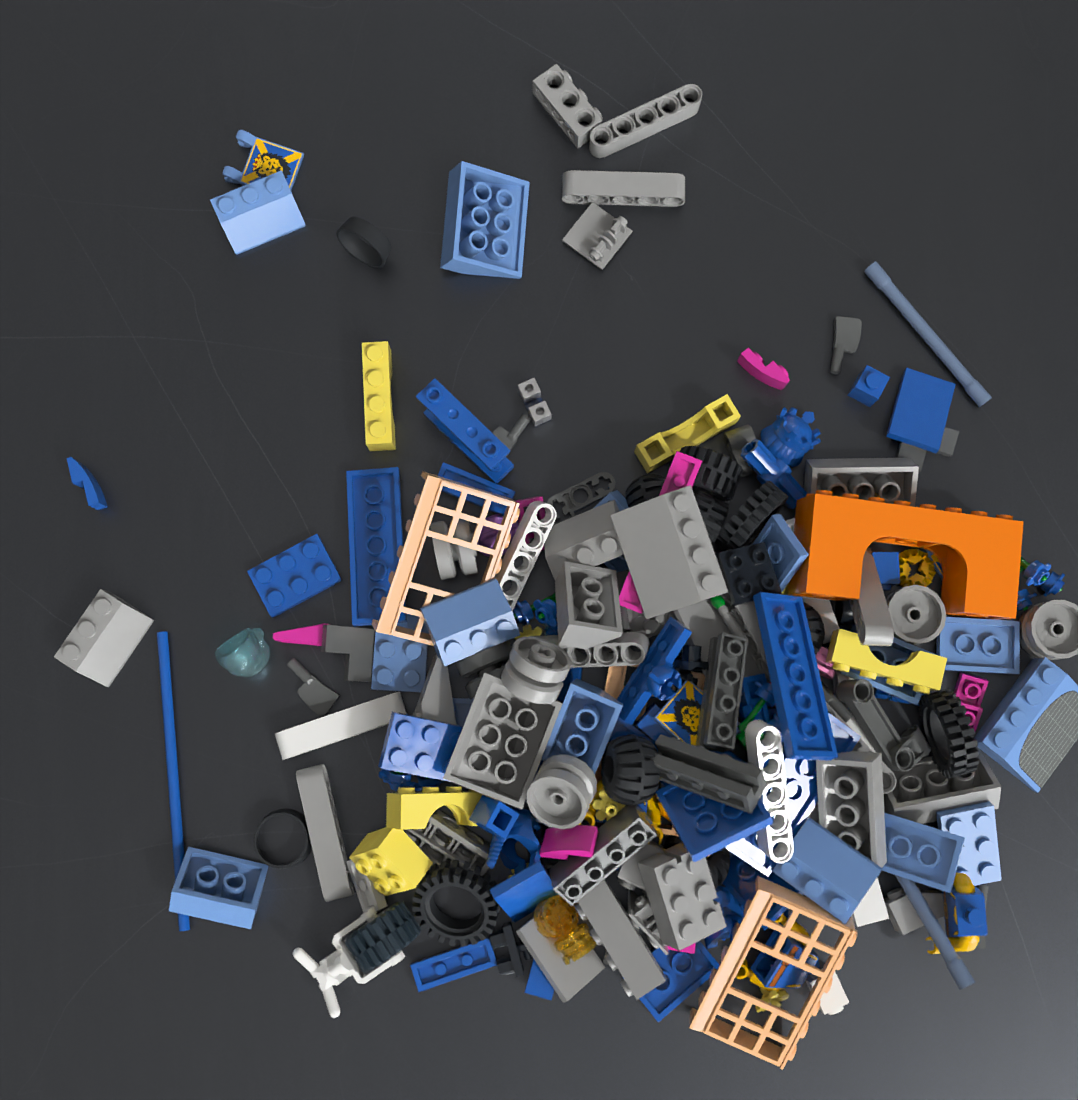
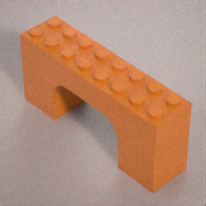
M816 490L815 494L808 493L806 497L797 500L794 534L809 555L790 580L788 595L834 601L859 599L864 553L872 542L923 548L937 557L943 571L941 600L944 603L946 615L994 620L1016 619L1024 521L1013 520V516L1003 514L996 515V518L987 517L988 513L983 511H971L970 514H964L960 508H945V511L936 510V505L920 504L919 507L910 506L911 502L894 501V504L884 503L885 499L879 497H868V500L858 499L859 495L842 494V497L832 496L833 492L828 490Z

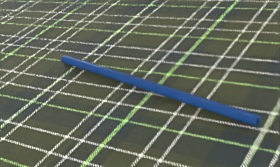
M164 631L157 632L176 881L185 854L168 632ZM178 913L179 931L190 930L188 915Z

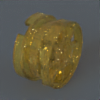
M555 895L537 905L534 912V922L536 921L537 930L543 936L558 938L571 933L578 923V912L575 904L571 906L560 895Z
M586 923L571 929L553 944L557 951H561L563 955L562 960L565 965L570 964V959L573 962L577 961L597 946V943L589 934L590 929Z

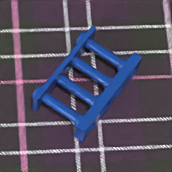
M434 378L416 395V398L427 408L423 412L424 416L493 483L498 484L514 468V464L506 457L511 451L438 380Z

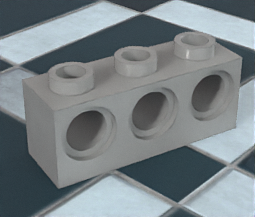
M555 64L533 80L534 96L577 149L588 142L592 129L602 124L603 117L596 107L593 108L588 103L583 90L575 87L569 73L566 70L562 71ZM550 85H558L559 87H558V88H551V87H549V86H550ZM572 103L574 106L567 107L564 104ZM580 122H588L589 125L583 126V125H580L579 123H580Z

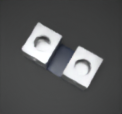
M535 378L518 384V392L534 426L537 427L550 421L552 414L546 401L541 399V391Z

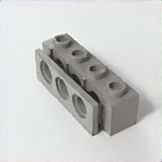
M439 809L435 810L430 816L426 828L403 829L433 862L432 865L437 863L440 867L441 862L447 860L449 867H451L453 860H459V867H463L465 861L471 863L469 869L474 871L476 866L482 868L480 876H483L489 869L487 858L491 844L465 826L457 824L454 819Z

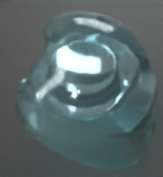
M247 628L219 646L215 651V656L219 664L229 673L240 677H250L262 671L267 665L270 657V647L263 640L264 633L261 628H254L252 630Z

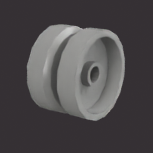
M459 518L454 538L471 542L473 532L471 533L469 521ZM445 521L430 523L431 531L447 535L448 525ZM432 537L441 580L455 578L457 574L455 561L458 560L461 572L465 576L478 574L477 550Z
M920 585L906 586L885 596L893 623L895 638L912 645L930 642L944 628L946 621L944 603L938 594L928 587Z
M1050 600L1029 607L1020 616V644L1030 656L1058 660L1070 658L1078 654V606L1067 600Z
M521 637L516 639L509 654L510 659L505 664L501 674L502 683L515 696L528 702L537 704L555 702L572 665L571 658L559 646L545 639L537 637Z
M561 754L549 757L542 763L527 791V803L530 811L539 821L549 827L568 829L580 824L587 814L590 803L597 791V780L594 772L585 762L574 756Z

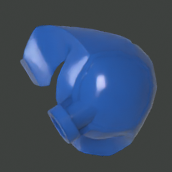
M511 808L519 816L506 839L492 835L487 858V866L490 869L494 868L498 856H500L506 868L514 869V874L526 868L525 860L517 856L514 844L517 841L524 845L531 855L529 866L540 861L541 845L536 839L533 830L535 829L537 832L541 828V823L536 822V818L530 810L523 808Z

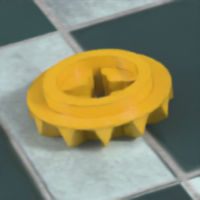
M908 549L899 554L900 586L920 585L927 587L932 583L936 572L934 570V561H930L928 553L922 552L919 549ZM920 562L918 570L921 572V575L916 573L908 577L911 571L909 564L914 565Z

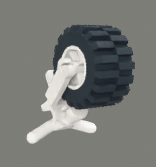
M404 901L392 904L377 915L374 906L360 915V918L334 935L332 943L336 951L322 959L319 964L302 948L294 949L293 957L311 973L313 978L318 980L319 988L323 993L331 1017L336 1018L340 1015V1007L332 985L337 986L352 975L357 983H367L391 965L394 966L403 960L405 955L402 949L420 934L422 929ZM367 921L365 924H363L354 932H352L344 941L342 940V937L355 929L363 922ZM370 970H372V971L369 972L368 974H364V973H363L364 971H370Z

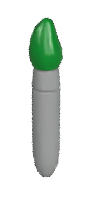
M720 595L710 598L712 605L718 609L720 616L732 635L747 638L737 620L725 605V600Z

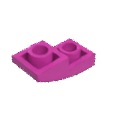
M750 348L742 352L737 360L749 374L773 388L782 390L790 381L788 372L783 366L777 365L772 361L765 367L762 357L757 352H752Z
M960 672L954 692L956 697L960 698L961 706H965L967 710L965 715L971 719L970 727L974 728L976 732L983 711L981 703L989 681L985 678Z
M576 825L568 829L553 827L546 829L540 856L568 860L569 855L593 857L599 833L597 826Z

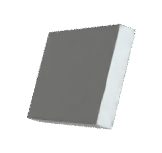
M559 898L554 899L516 930V933L563 1003L569 1001L605 968Z

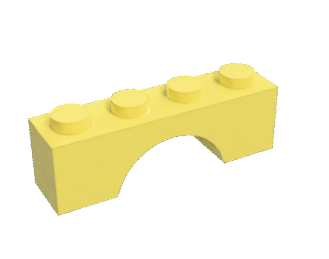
M388 341L362 343L366 445L369 451L396 450L395 425L391 401V348Z
M728 394L705 406L701 411L680 425L665 432H659L637 444L634 452L648 474L673 460L676 451L680 452L682 447L698 446L735 425L741 415Z
M836 629L832 632L825 662L833 664V669L849 672L850 669L860 671L859 676L876 680V676L886 678V683L889 685L903 687L904 683L913 686V691L930 694V691H937L941 688L947 658L924 651L912 652L901 664L896 666L888 665L878 660L872 654L869 646L860 644L857 633Z
M446 786V791L439 792V787H422V792H415L414 787H399L398 793H387L386 828L400 830L424 829L433 812L444 805L452 811L457 824L478 826L470 821L469 818L484 794L471 789L469 791H462V786Z

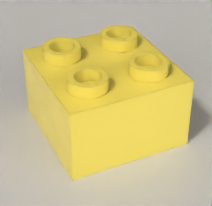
M386 827L368 833L349 857L355 863L356 869L366 875L372 881L374 888L385 896L416 888L433 864L403 830Z

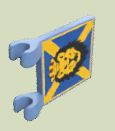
M239 130L236 135L238 144L252 149L243 173L233 167L225 166L222 172L224 179L230 183L247 185L282 170L288 186L292 190L304 153L255 137L244 130Z
M685 681L681 688L676 691V696L669 699L653 719L672 737H677L685 743L696 746L703 692L692 681ZM738 728L736 730V735L740 733Z

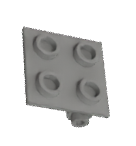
M592 202L562 241L603 270L633 231L626 226L627 220L624 217L614 218Z
M628 889V918L635 928H641L647 934V938L654 948H660L667 955L668 945L663 944L649 898L638 897L633 890Z

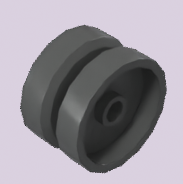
M509 641L473 654L455 664L460 677L468 678L477 674L479 676L468 682L465 686L470 700L475 698L484 673L501 678L505 667H502L501 664L510 659L509 654L512 647Z

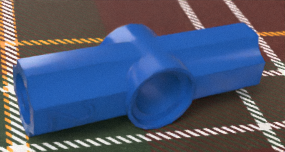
M754 439L742 448L740 456L758 474L756 476L757 480L762 485L770 480L789 496L785 502L788 508L794 509L797 500L806 497L807 492L792 477L790 467L781 459L774 457L760 440Z

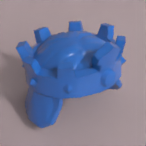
M784 407L781 414L776 416L775 422L761 430L760 437L764 446L774 457L781 459L788 466L794 467L800 465L805 453L821 442L819 438L816 439L821 433L818 428L812 430L808 425L815 420L813 412L805 411L802 414L803 417L800 418L796 416L798 411L796 408L791 407L787 412V409Z

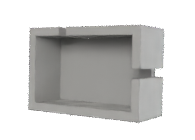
M681 842L664 850V854L657 853L638 862L663 944L680 951L726 927L720 904L713 901V899L717 898L706 858L693 862L684 844Z

